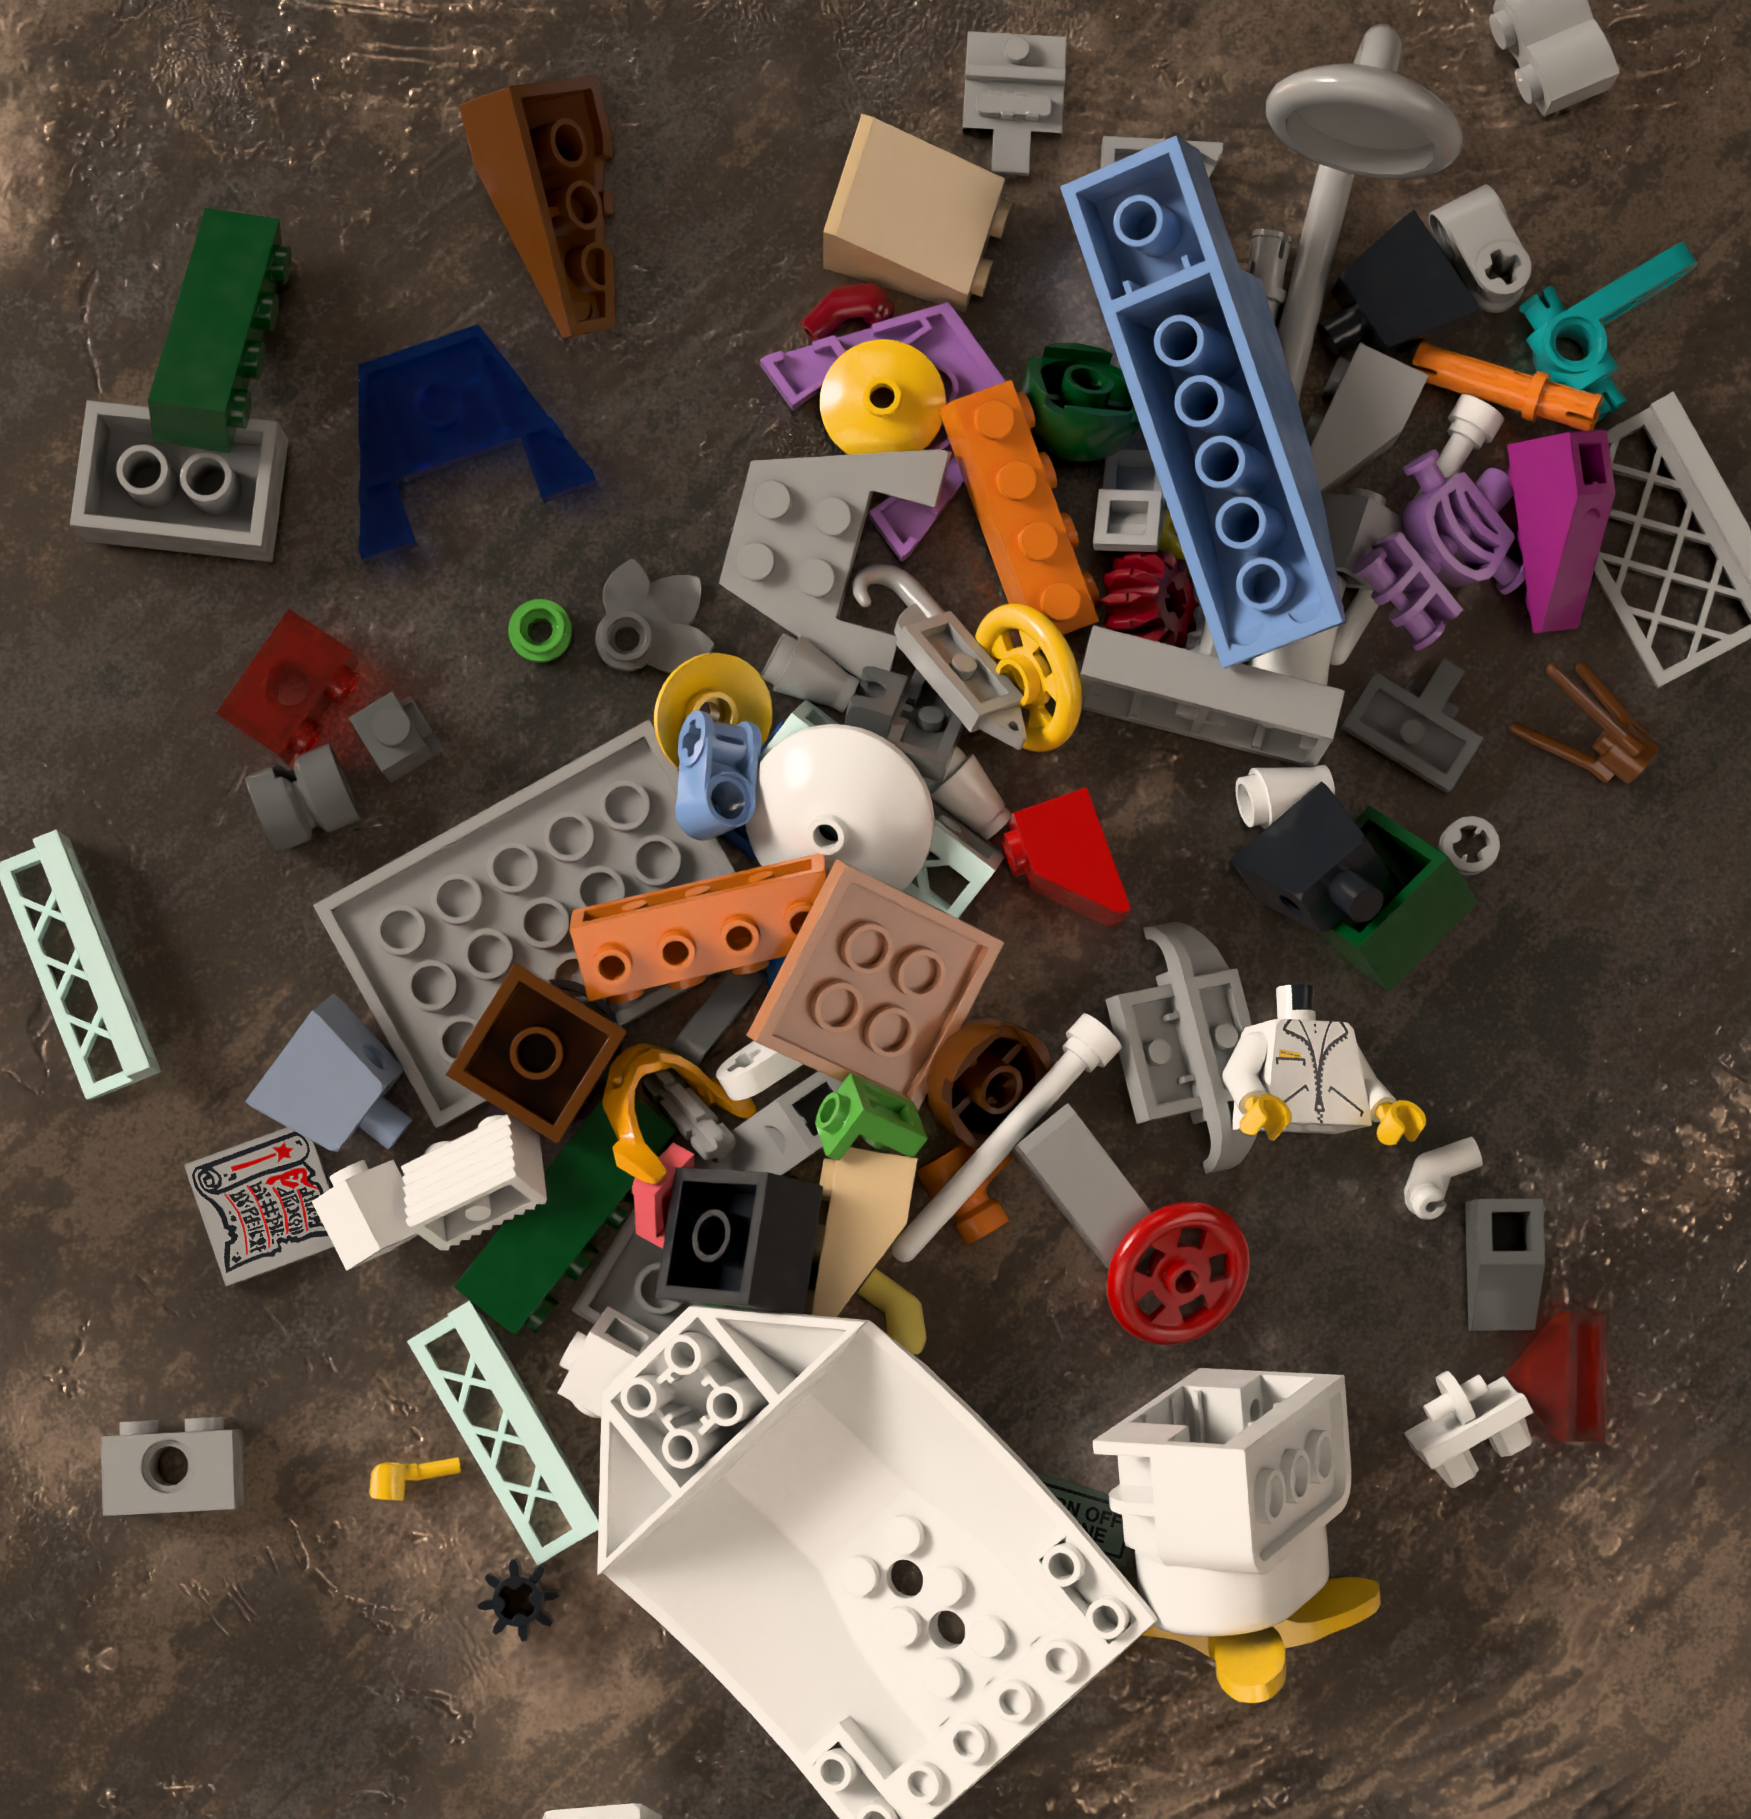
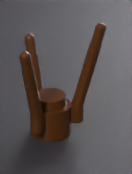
M1578 663L1576 671L1610 714L1556 664H1549L1546 667L1547 674L1604 729L1592 745V748L1600 754L1599 757L1594 758L1517 722L1510 723L1508 731L1528 741V743L1589 770L1605 784L1614 775L1624 783L1630 784L1652 761L1660 745L1646 735L1649 730L1628 713L1586 663Z

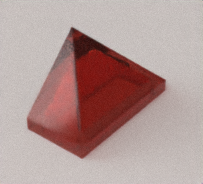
M1558 1311L1504 1375L1519 1393L1525 1395L1532 1410L1558 1442H1605L1606 1313Z

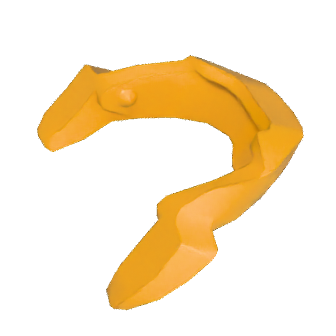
M640 1043L624 1050L611 1064L602 1105L619 1140L612 1147L617 1167L644 1183L656 1184L666 1176L667 1170L644 1142L635 1113V1089L642 1076L660 1069L673 1068L707 1106L714 1104L735 1116L745 1119L751 1118L758 1111L751 1097L738 1101L731 1100L717 1077L709 1079L696 1065L665 1048Z

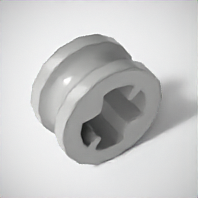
M1476 816L1462 817L1449 825L1442 833L1438 849L1450 858L1461 876H1473L1490 867L1498 857L1500 849L1499 835L1494 826L1483 818ZM1460 830H1471V839L1480 835L1484 841L1485 847L1476 853L1477 862L1475 863L1466 862L1467 854L1459 858L1453 849V845L1462 839Z

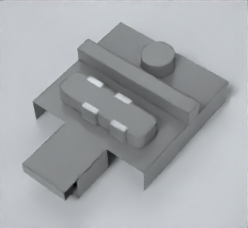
M968 31L962 130L963 127L994 129L992 173L998 175L1029 176L1031 131L1061 133L1062 136L1067 37Z

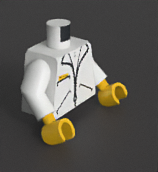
M1295 984L1277 987L1278 1019L1245 1027L1223 1071V1081L1234 1100L1233 1130H1241L1248 1135H1255L1258 1131H1266L1268 1139L1275 1141L1282 1132L1338 1134L1372 1126V1121L1381 1122L1376 1134L1382 1144L1396 1145L1403 1134L1408 1141H1415L1426 1125L1424 1112L1412 1102L1406 1100L1396 1101L1394 1096L1379 1081L1356 1042L1352 1026L1347 1022L1316 1021L1314 986Z

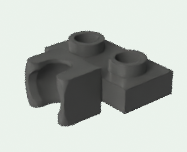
M873 666L864 667L858 695L850 698L844 725L859 727L885 738L904 752L919 770L922 777L942 783L964 724L917 669H915L911 682L907 686V676Z

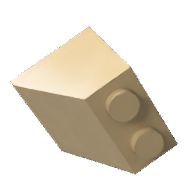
M861 114L823 231V269L865 282H875L882 287L939 305L949 302L953 309L966 313L971 294L983 297L994 261L984 258L990 236L1002 238L1010 214L1012 202L1002 200L1005 178L877 118Z

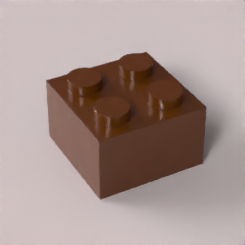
M514 963L445 1075L558 1144L562 1141L629 1030L521 963Z

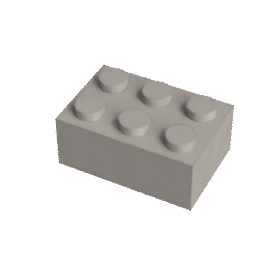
M87 400L70 526L86 542L273 562L289 439L278 421L249 418L246 429H236L230 453L153 442L149 407Z

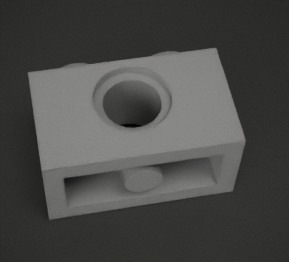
M224 1417L185 1419V1431L159 1433V1420L119 1422L120 1435L101 1436L103 1516L230 1510L245 1507L242 1428L224 1429ZM170 1446L180 1449L188 1460L187 1474L178 1484L166 1481L161 1476L158 1468L161 1454Z

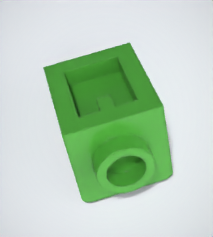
M851 1072L836 1092L830 1093L823 1100L815 1122L825 1155L837 1161L844 1156L859 1135L868 1144L879 1150L892 1148L911 1158L917 1154L928 1139L913 1101Z

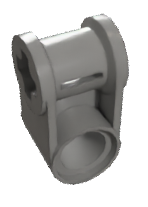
M1485 184L1428 214L1430 228L1438 246L1452 263L1480 309L1490 313H1501L1513 308L1519 302L1524 292V287L1531 276L1532 264L1528 253L1513 230L1506 210L1496 192L1489 185ZM1490 269H1493L1498 276L1509 274L1511 276L1509 284L1506 285L1500 277L1490 280L1488 278Z

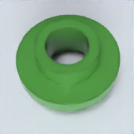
M534 599L525 602L515 610L509 622L508 634L513 648L521 657L531 662L545 663L555 660L566 651L572 638V625L567 613L560 605L546 599ZM537 622H546L552 626V635L545 642H535L529 637L530 628Z

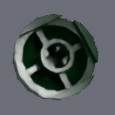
M1054 343L1045 346L1042 357L1036 359L1035 354H1033L1029 358L1022 380L1021 391L1028 397L1035 416V427L1031 428L1030 431L1032 437L1057 459L1065 462L1100 460L1112 456L1127 445L1140 426L1121 369L1110 364L1113 353L1102 348L1080 343Z

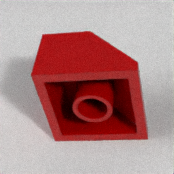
M1087 787L1012 814L1007 833H1004L1005 841L1001 842V848L1013 878L1023 875L1028 890L1108 928L1123 922L1131 907Z

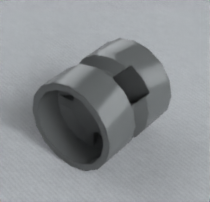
M329 743L296 756L294 768L290 770L276 764L245 777L253 805L276 853L310 841L313 828L318 826L329 833L361 820L352 790L340 762Z

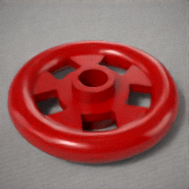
M1202 1202L1174 1203L1148 1214L1136 1223L1121 1240L1108 1269L1107 1297L1116 1320L1132 1336L1155 1345L1182 1344L1210 1332L1232 1312L1245 1289L1250 1270V1252L1246 1237L1238 1223L1228 1213ZM1182 1228L1203 1229L1197 1246L1179 1242ZM1151 1246L1157 1250L1152 1254L1148 1262L1147 1273L1137 1270L1136 1267L1145 1251ZM1224 1254L1223 1274L1210 1278L1211 1266L1209 1258ZM1185 1271V1273L1182 1275V1277L1179 1278L1178 1280H1176L1177 1277H1178L1182 1272ZM1151 1290L1162 1304L1150 1315H1147L1140 1309L1137 1302ZM1201 1294L1204 1304L1192 1313L1182 1317L1179 1306L1195 1300Z

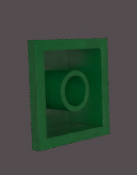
M1369 806L1354 822L1366 836L1389 873L1386 882L1378 888L1383 895L1381 909L1372 919L1366 922H1356L1347 915L1331 930L1319 934L1352 966L1390 992L1478 903V900L1447 855Z

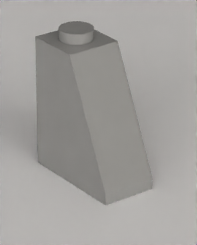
M1068 1103L1019 1142L1011 1151L1107 1269H1109L1115 1250L1128 1231L1141 1219L1152 1213ZM1150 1246L1145 1251V1253L1139 1260L1138 1264H1140L1144 1259H1146L1150 1254H1152L1156 1250V1248Z

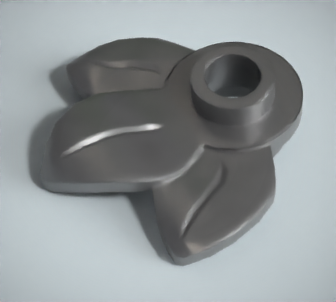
M635 559L626 561L609 576L602 592L607 615L599 623L595 636L598 653L607 665L619 671H635L648 664L661 671L672 673L685 661L701 654L711 653L714 648V642L705 633L690 626L694 622L700 606V578L691 575H672L650 583L646 572ZM623 631H633L640 638L639 644L631 651H623L615 644L617 636Z

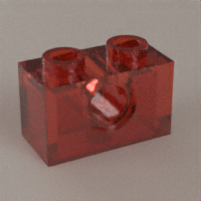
M288 609L216 714L225 724L289 765L296 754L301 755L313 748L323 731V725L318 722L330 704L334 702L340 705L352 692L359 679L360 674L355 671V668L360 661L351 649L291 609ZM292 677L308 679L309 691L303 701L295 705H284L279 702V689L287 679Z

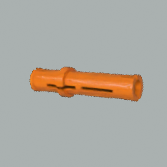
M1426 341L1420 343L1412 363L1417 365V368L1414 369L1429 375L1425 383L1522 412V419L1536 422V419L1539 417L1582 431H1593L1600 415V410H1597V407H1601L1603 404L1604 396L1602 394H1593L1553 382L1549 373L1538 370L1533 376L1430 345Z

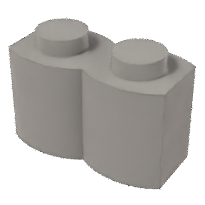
M1588 0L1495 1L1493 6L1494 13L1489 17L1492 34L1499 47L1503 50L1509 48L1520 68L1516 69L1515 78L1523 99L1528 104L1535 103L1544 117L1612 88L1620 72L1612 49L1602 29L1593 18Z

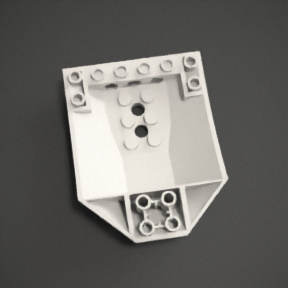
M692 1305L602 1391L597 1576L603 1573L665 1627L732 1693L797 1765L839 1819H935L1073 1699L1159 1620L1153 1610L1073 1515L1026 1463L926 1364L870 1320ZM898 1560H909L915 1563L921 1570L923 1586L917 1595L907 1596L895 1588L891 1572ZM941 1611L954 1612L962 1619L965 1625V1638L961 1644L947 1641L939 1632L938 1617Z

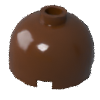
M990 1017L963 1022L960 1030L947 1038L934 1055L927 1077V1095L925 1100L932 1117L945 1130L971 1148L978 1149L1045 1076V1072L1047 1073L1053 1067V1062L1046 1045L1033 1033L1015 1023Z

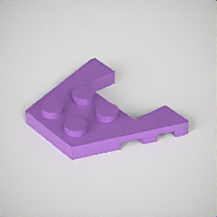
M949 302L874 323L869 329L836 338L833 335L812 342V345L786 353L778 351L768 354L760 360L761 368L792 411L821 392L827 372L843 353L858 344L871 340H895L906 343L922 352L933 363L941 376L945 389L946 405L958 398L1006 382ZM881 387L872 392L870 401L877 408H887L893 403L895 396L890 389ZM943 423L935 439L925 449H941L952 452L937 508L890 496L869 511L868 517L900 562L911 555L965 483Z

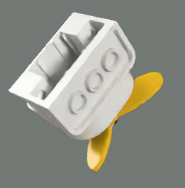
M1199 1368L1093 1440L1094 1454L1118 1456L1120 1484L1109 1493L1110 1509L1113 1512L1122 1514L1125 1546L1135 1550L1138 1594L1159 1619L1141 1636L1176 1640L1214 1659L1216 1678L1221 1688L1231 1698L1245 1703H1257L1270 1699L1278 1693L1286 1680L1285 1648L1315 1642L1329 1634L1346 1629L1367 1619L1379 1609L1381 1605L1379 1583L1375 1580L1360 1577L1328 1579L1329 1557L1326 1524L1345 1508L1351 1488V1459L1344 1375Z

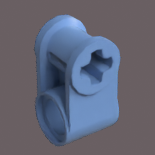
M700 710L692 711L684 721L678 740L680 762L675 813L680 828L689 837L698 841H709L748 823L753 817L757 805V766L762 745L761 732L755 723L744 721L736 726L714 721L710 714ZM711 797L717 802L720 815L715 811Z

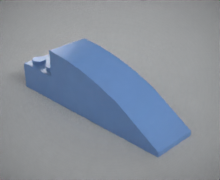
M1176 135L1060 186L1222 668L1233 667L1345 624V615L1325 508L1304 423L1278 332L1261 279L1239 268L1199 149Z

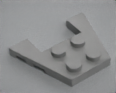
M935 449L751 461L719 584L797 637L802 635L831 660L859 679H861L862 670L866 666H873L893 672L899 647L895 644L897 641L896 635L840 619L841 609L873 492L876 491L937 508L952 452Z

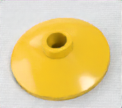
M879 339L858 344L843 353L833 363L823 381L820 393V411L823 424L832 441L847 455L925 450L935 439L943 423L939 409L946 405V396L941 376L933 363L922 352L906 343ZM881 387L890 389L895 396L893 403L887 408L875 407L870 401V396L874 390Z
M706 653L685 661L670 674L663 684L656 701L654 728L663 754L677 769H679L680 762L678 740L682 725L687 716L692 711L700 710L705 702H708L710 705V715L714 721L736 726L744 721L755 723L761 732V747L764 745L772 725V701L767 685L759 672L748 662L736 656L725 653Z

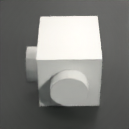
M365 1160L349 1165L331 1175L329 1178L334 1187L312 1201L346 1271L389 1253L418 1235L408 1227L405 1221L408 1216L404 1210L407 1205L403 1199L406 1197L403 1187L406 1185L394 1160L371 1169L368 1168Z
M607 1306L590 1330L588 1336L578 1331L569 1344L559 1364L569 1372L558 1394L572 1401L574 1406L585 1415L601 1418L602 1391L659 1334Z

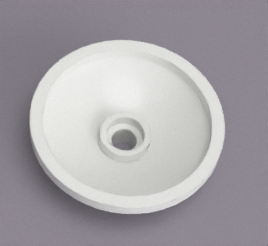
M827 724L813 726L783 739L769 751L757 767V805L753 817L745 825L749 842L761 866L819 853L825 855L829 872L836 859L903 891L924 865L930 852L934 835L935 818L931 796L923 777L913 762L904 752L885 738L871 731L849 725ZM827 824L832 826L838 834V840L831 841L825 839L819 831V825Z

